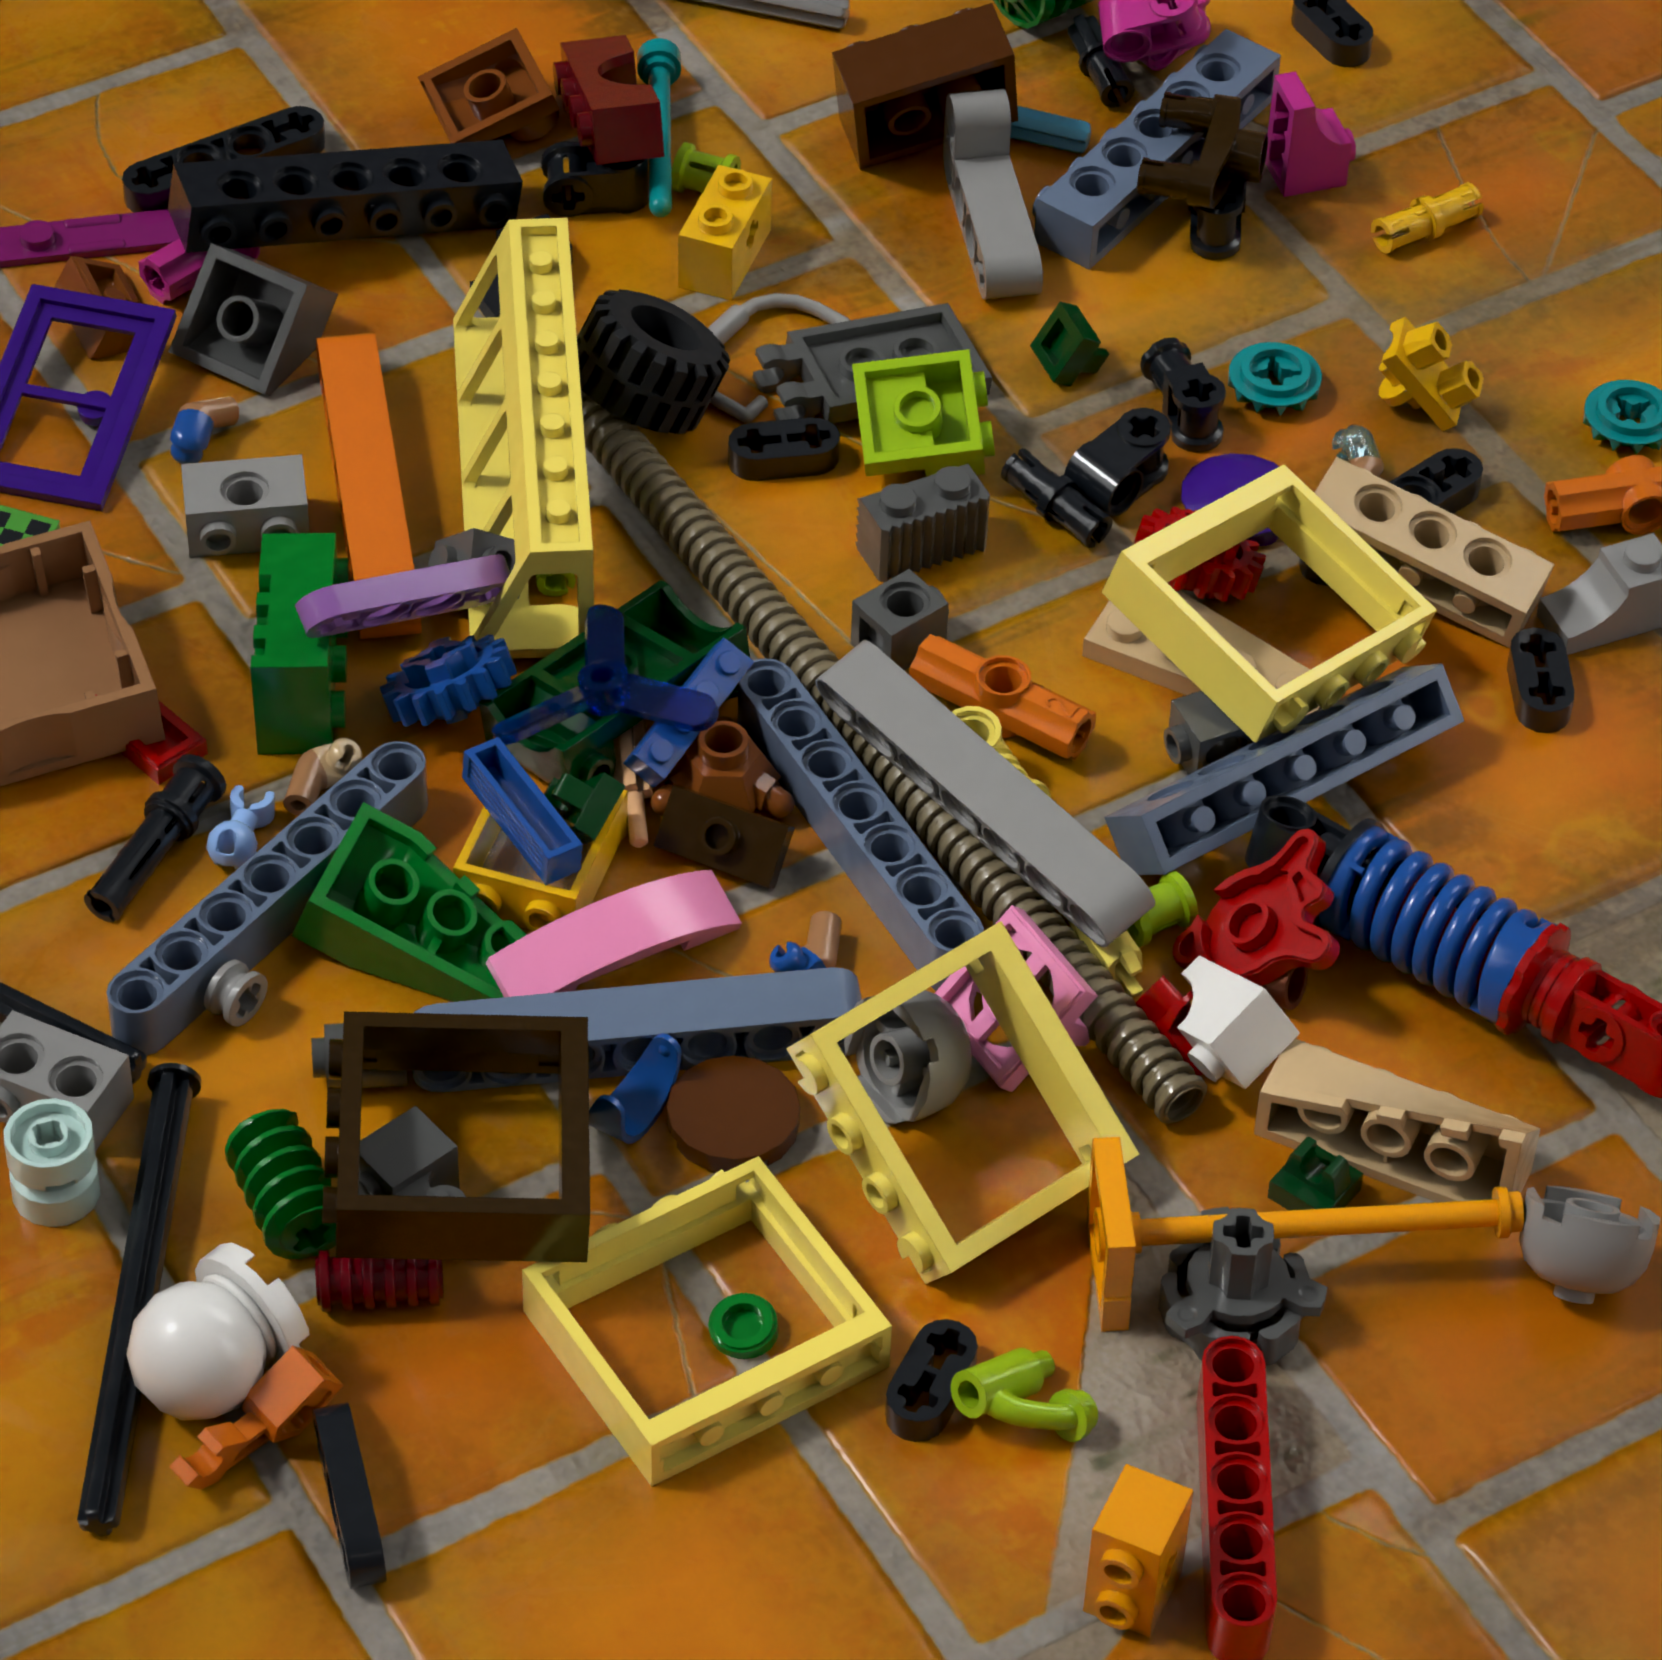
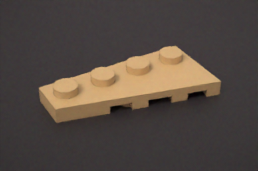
M1176 591L1276 689L1310 670L1184 592ZM1109 600L1084 638L1083 657L1184 695L1201 691ZM1318 706L1317 708H1315V709H1313L1312 711L1308 712L1306 715H1308V714H1310V713H1312V712H1314V711L1320 709L1321 707Z

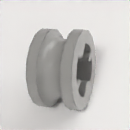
M233 959L221 966L212 977L205 992L204 1006L212 1014H223L225 1021L232 1026L244 1025L256 1014L262 1005L268 989V981L263 974L257 971L249 972L245 963Z

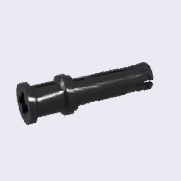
M192 754L182 755L173 765L174 776L162 791L154 792L145 802V819L118 852L115 859L92 889L88 890L84 895V902L87 908L95 916L107 922L118 921L123 915L125 908L153 874L174 843L188 839L195 833L199 825V815L209 802L219 800L226 791L227 784L225 778L212 763Z

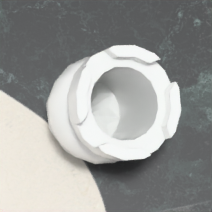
M232 1242L220 1244L199 1260L195 1269L196 1282H180L155 1294L134 1319L126 1353L134 1385L160 1411L182 1421L216 1418L241 1407L250 1389L262 1378L264 1369L269 1370L292 1345L301 1348L299 1343L310 1335L301 1309L285 1284L277 1278L267 1285L254 1270L246 1265L255 1256L248 1249Z

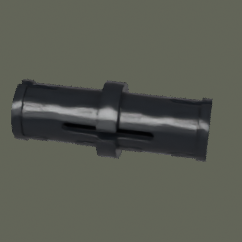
M1026 448L1020 449L1018 455L1016 453L1012 454L1003 466L1001 478L1022 492L1037 505L1036 512L1047 521L1055 520L1064 526L1087 548L1095 547L1096 541L1100 543L1108 535L1113 524V518L1083 497L1076 490L1078 486L1067 475L1058 476L1043 465Z

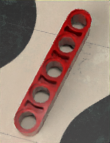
M1225 1336L1210 1342L1204 1350L1196 1401L1205 1634L1208 1649L1219 1660H1262L1269 1651L1277 1605L1266 1364L1263 1352L1255 1343L1243 1337ZM1230 1497H1237V1498H1241V1499L1238 1500V1499H1233V1498H1230ZM1233 1556L1242 1557V1558H1245V1560L1235 1559V1558H1232V1557H1233ZM1232 1617L1247 1618L1250 1621H1240Z

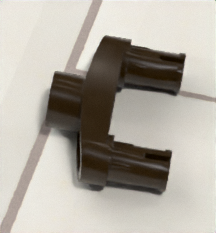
M1165 91L1160 108L1159 126L1161 128L1171 127L1207 133L1200 160H1194L1193 164L1151 160L1148 157H1143L1139 168L1137 193L1168 196L1187 200V205L1215 208L1224 197L1233 179L1261 183L1267 157L1268 133L1239 129L1241 115L1240 97L1215 94L1214 98L1193 97Z

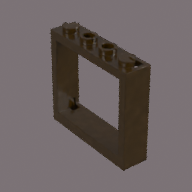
M344 1011L343 1039L329 1040L328 1079L341 1080V1087L327 1088L326 1128H339V1137H325L324 1178L338 1179L337 1187H323L322 1223H336V1258L587 1262L590 1227L588 1017ZM363 1069L558 1074L559 1199L358 1195Z

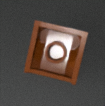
M517 28L418 76L450 143L489 141L506 134L519 141L537 140L549 133L559 119L560 109Z

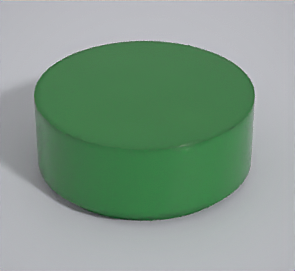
M739 1293L728 1296L714 1307L709 1317L708 1327L712 1343L720 1352L733 1358L751 1359L759 1357L768 1352L778 1338V1321L773 1306L767 1300L755 1294Z

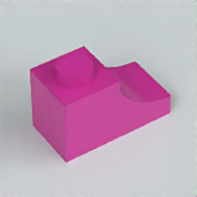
M1296 71L1274 75L1265 164L1283 197L1346 186L1349 162L1354 161L1356 156V145L1351 130L1349 128L1344 129L1333 108H1316Z

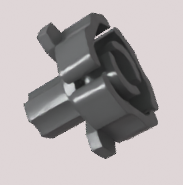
M1220 1207L1201 1211V1215H1228L1214 1221L1211 1243L1181 1244L1171 1251L1168 1273L1161 1278L1158 1309L1165 1328L1172 1337L1188 1344L1200 1360H1202L1204 1350L1210 1342L1220 1337L1238 1336L1250 1341L1258 1338L1257 1346L1263 1352L1265 1364H1275L1296 1346L1301 1319L1304 1316L1320 1317L1325 1305L1328 1287L1310 1279L1304 1259L1299 1254L1290 1252L1284 1254L1283 1258L1279 1255L1281 1243L1280 1239H1274L1273 1223L1263 1220L1255 1209ZM1186 1281V1289L1189 1296L1181 1298L1178 1290ZM1271 1316L1282 1318L1278 1323L1269 1326ZM1219 1322H1223L1222 1329L1218 1328L1215 1325H1217Z

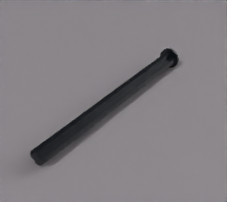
M163 1063L155 1066L150 1070L147 1080L148 1087L152 1091V1098L77 1517L78 1524L83 1531L94 1532L98 1536L110 1535L113 1528H116L121 1520L142 1392L134 1385L126 1353L134 1319L160 1290L191 1101L201 1090L202 1080L200 1075L194 1069L179 1063Z

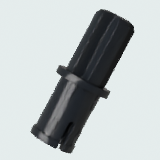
M1083 14L1075 16L1073 18L1075 23L1069 26L1067 31L1080 56L1079 68L1081 72L1092 79L1105 106H1120L1113 92L1115 88L1120 92L1124 102H1128L1134 94V85L1126 75L1121 63L1113 61L1105 55L1101 26L1095 16L1084 17Z

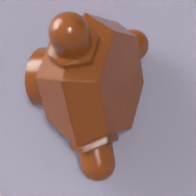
M727 716L717 717L712 723L703 727L693 743L666 776L668 780L665 782V786L655 791L651 797V807L660 816L664 814L673 786H682L751 812L763 809L776 818H784L790 815L795 805L793 796L780 787L781 784L778 780L781 776L748 735L747 731Z

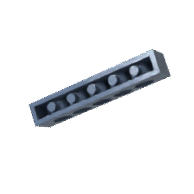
M1225 29L1210 44L1202 45L1191 61L1178 72H1172L1166 78L1161 88L1147 100H1141L1137 103L1132 113L1115 129H1108L1093 149L1084 157L1076 158L1063 176L1053 185L1045 186L1039 192L1032 209V213L1035 216L1034 235L1037 244L1090 270L1168 198V196L1137 193L1138 174L1143 157H1148L1151 160L1190 164V160H1200L1207 133L1171 127L1161 128L1159 126L1160 108L1165 91L1193 97L1214 98L1215 94L1240 97L1241 115L1239 129H1243L1271 103L1274 75L1279 74L1281 55L1228 29Z
M1443 664L1402 667L1374 681L1370 685L1342 697L1329 709L1323 710L1320 708L1306 715L1291 731L1284 734L1277 730L1257 743L1253 742L1104 818L1121 860L1138 875H1165L1253 830L1261 803L1265 798L1272 795H1286L1306 803L1464 722V718Z

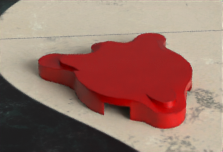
M1311 829L1299 830L1270 860L1260 865L1246 868L1226 878L1213 890L1221 899L1211 910L1207 920L1205 921L1197 914L1191 926L1176 938L1173 945V958L1175 962L1185 970L1200 955L1259 986L1269 984L1289 970L1297 967L1324 970L1332 966L1339 955V942L1327 931L1313 925L1316 916L1326 910L1334 899L1332 889L1317 876L1318 867L1326 852L1325 841Z

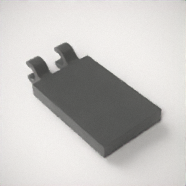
M948 303L787 332L785 345L766 344L756 349L755 355L765 370L754 371L752 376L760 392H776L785 408L774 409L773 415L776 420L813 418L821 413L823 418L832 424L859 419L852 364L970 349L972 371H984L987 395L990 394L992 382L990 372ZM796 376H800L803 380V383L791 380Z

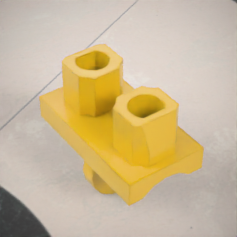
M1406 317L1392 322L1389 330L1393 333V340L1383 354L1382 363L1379 366V370L1385 376L1379 387V396L1388 406L1395 407L1408 402L1413 409L1422 407L1442 432L1457 426L1461 407L1480 397L1484 380L1483 374L1472 361H1463L1450 368L1447 366L1444 360L1450 357L1452 343L1449 334L1438 321L1415 328Z

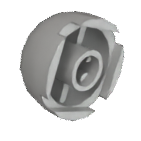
M922 991L844 1038L845 1055L856 1054L857 1065L861 1073L857 1077L881 1118L886 1123L914 1122L942 1110L955 1101L969 1080L972 1051L970 1037L965 1024L950 1003L929 991ZM873 996L864 998L861 1001L857 1002L855 1007L872 998Z
M1547 1186L1544 1199H1541L1535 1188L1531 1187L1527 1188L1525 1196L1524 1228L1520 1232L1519 1242L1524 1260L1534 1273L1540 1278L1555 1284L1553 1294L1556 1297L1574 1303L1592 1304L1594 1303L1595 1294L1619 1292L1635 1284L1645 1272L1655 1248L1660 1217L1642 1206L1639 1209L1638 1219L1621 1213L1622 1199L1607 1194L1578 1188Z

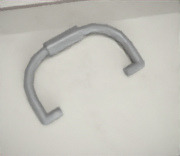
M773 293L754 297L742 305H732L708 329L724 345L748 322L749 316L757 311L766 309H797L811 314L828 324L850 321V319L812 299L796 294ZM718 391L715 392L710 402L714 407L743 423L752 422L769 405L764 396L758 395L745 407Z

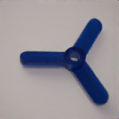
M600 604L590 607L585 619V666L578 673L579 686L497 723L491 731L493 737H499L505 745L513 744L583 711H587L599 716H608L622 712L682 729L700 732L709 729L715 724L718 719L719 710L714 699L707 693L628 673L624 658V617L616 608Z

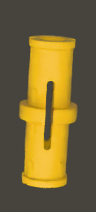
M1467 182L1461 184L1458 188L1435 197L1423 195L1415 198L1410 203V207L1373 220L1371 223V233L1381 230L1386 232L1374 237L1373 241L1381 252L1387 254L1393 252L1396 248L1424 237L1429 238V241L1441 237L1446 228L1470 218L1473 219L1481 216L1484 208L1483 203H1477L1473 206H1469L1468 203L1478 200L1482 196L1476 186Z

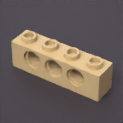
M1338 457L1335 458L1314 492L1437 609V613L1510 648L1511 640L1515 634L1524 629L1539 603V598L1543 594L1555 565L1527 548L1519 547L1481 528L1472 521L1464 520L1428 502L1423 497L1405 491L1373 475L1370 471L1357 467Z

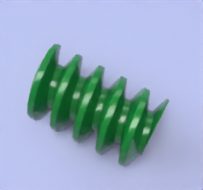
M272 1109L254 1114L238 1124L230 1134L225 1146L226 1161L228 1166L234 1171L235 1181L244 1192L245 1202L253 1212L254 1221L262 1231L263 1241L274 1255L285 1259H305L317 1256L319 1251L330 1250L336 1246V1223H322L323 1187H331V1178H324L322 1158L312 1147L311 1135L304 1127L298 1126L297 1113L286 1109Z

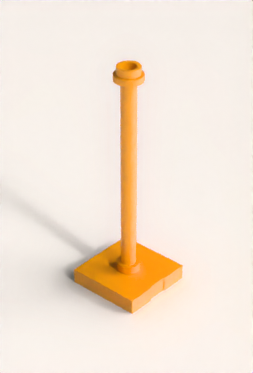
M1120 1137L1092 1139L1086 1225L1101 1332L1129 1330L1135 1254L1142 1253V1246L1211 1243L1214 1221L1228 1215L1217 1214L1141 1219L1139 1212H1131ZM1505 1186L1494 1187L1492 1198L1487 1200L1257 1212L1263 1220L1273 1223L1274 1239L1493 1227L1495 1235L1499 1239L1509 1238L1511 1233L1521 1232L1524 1228L1522 1195L1520 1191H1508Z

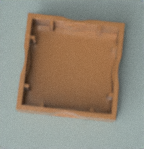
M91 521L5 543L0 546V787L124 752L129 741L139 739L145 745L165 740L156 686L133 628L119 611L113 577Z

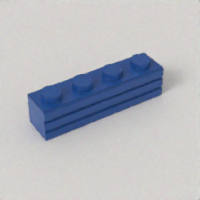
M723 637L707 653L623 764L650 786L656 787L670 773L754 661Z
M496 737L465 750L463 756V780L544 884L548 885L578 872L581 869L582 842L501 739Z

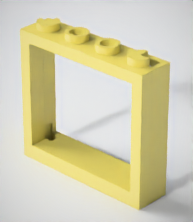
M1284 464L1122 550L1102 590V593L1254 743L1277 730L1284 734L1291 731L1302 721L1308 712L1318 706L1323 710L1329 709L1343 697L1349 688L1358 683L1363 687L1370 685L1385 671L1387 666L1397 660L1404 664L1412 660L1427 644L1422 637L1437 612V609ZM1266 528H1269L1377 631L1278 689L1271 685L1167 583Z
M1002 921L786 1048L803 1076V1079L797 1082L804 1091L814 1095L828 1119L827 1129L833 1143L842 1153L849 1155L863 1178L862 1189L866 1199L878 1213L885 1215L898 1237L897 1247L901 1258L904 1259L909 1256L925 1284L954 1272L1089 1187L1093 1138L1120 1137L1124 1164L1140 1155ZM965 966L1082 1164L955 1243L837 1042Z
M759 1156L726 1172L720 1170L709 1180L678 1195L665 1196L653 1204L651 1208L620 1223H610L601 1227L589 1237L587 1262H536L522 1269L524 1313L651 1487L890 1367L892 1325ZM751 1220L834 1328L648 1419L568 1309Z

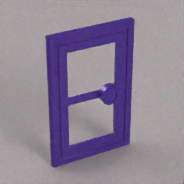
M37 284L31 285L0 361V451L22 396L77 406L82 422L91 426H99L80 476L0 461V493L103 511L177 317L175 309ZM52 321L134 336L111 397L107 393L98 390L80 394L28 384Z

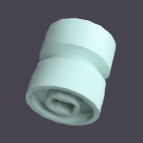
M57 1098L36 1100L19 1108L10 1116L4 1128V1146L13 1204L21 1216L33 1224L46 1227L67 1226L83 1219L95 1208L100 1197L97 1158L95 1157L93 1127L90 1118L85 1110L73 1102Z

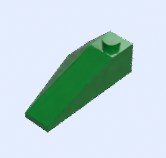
M363 802L309 898L291 936L349 967L453 1002L504 997L489 971L486 961L493 954L527 934L513 921H503L477 896L480 889L466 875L459 879L434 855L437 847L421 832Z

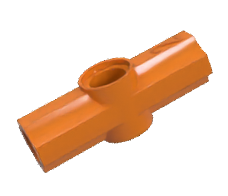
M1631 455L1613 463L1606 470L1605 474L1546 482L1544 492L1546 518L1552 532L1621 523L1627 532L1634 535H1644L1658 530L1662 527V466L1655 467L1653 462L1645 456Z
M929 634L919 645L917 654L909 667V675L927 691L960 707L980 706L993 712L998 717L1002 726L1003 738L1019 735L1066 759L1075 760L1085 749L1089 736L1095 728L1096 712L1031 681V671L1027 664L1012 656L997 655L985 659L940 636Z

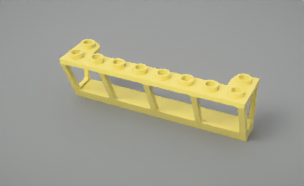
M568 217L508 220L453 318L464 531L476 528L514 539L515 545L514 568L495 600L482 606L468 608L470 636L474 635L476 641L489 634L493 635L495 640L503 638L512 659L546 657L594 625L593 541ZM498 274L500 316L490 318L474 317ZM573 573L577 576L578 607L565 604L530 605L528 580L531 576Z

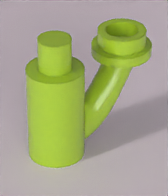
M1016 1348L957 1372L951 1381L953 1402L957 1409L969 1418H978L987 1414L997 1420L1015 1426L1055 1430L1062 1439L1069 1442H1077L1086 1438L1098 1422L1096 1403L1083 1390L1063 1389L1053 1394L1049 1403L1024 1399L1038 1393L1043 1386L1044 1379L1054 1373V1360L1044 1350L1033 1353L1026 1348Z

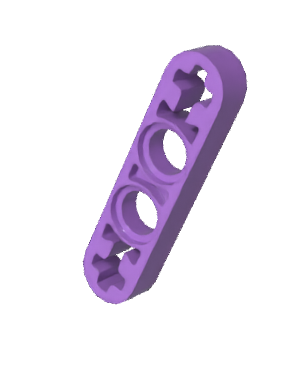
M489 555L323 587L301 598L295 607L307 637H324L491 603L495 600L510 575V570L503 555Z

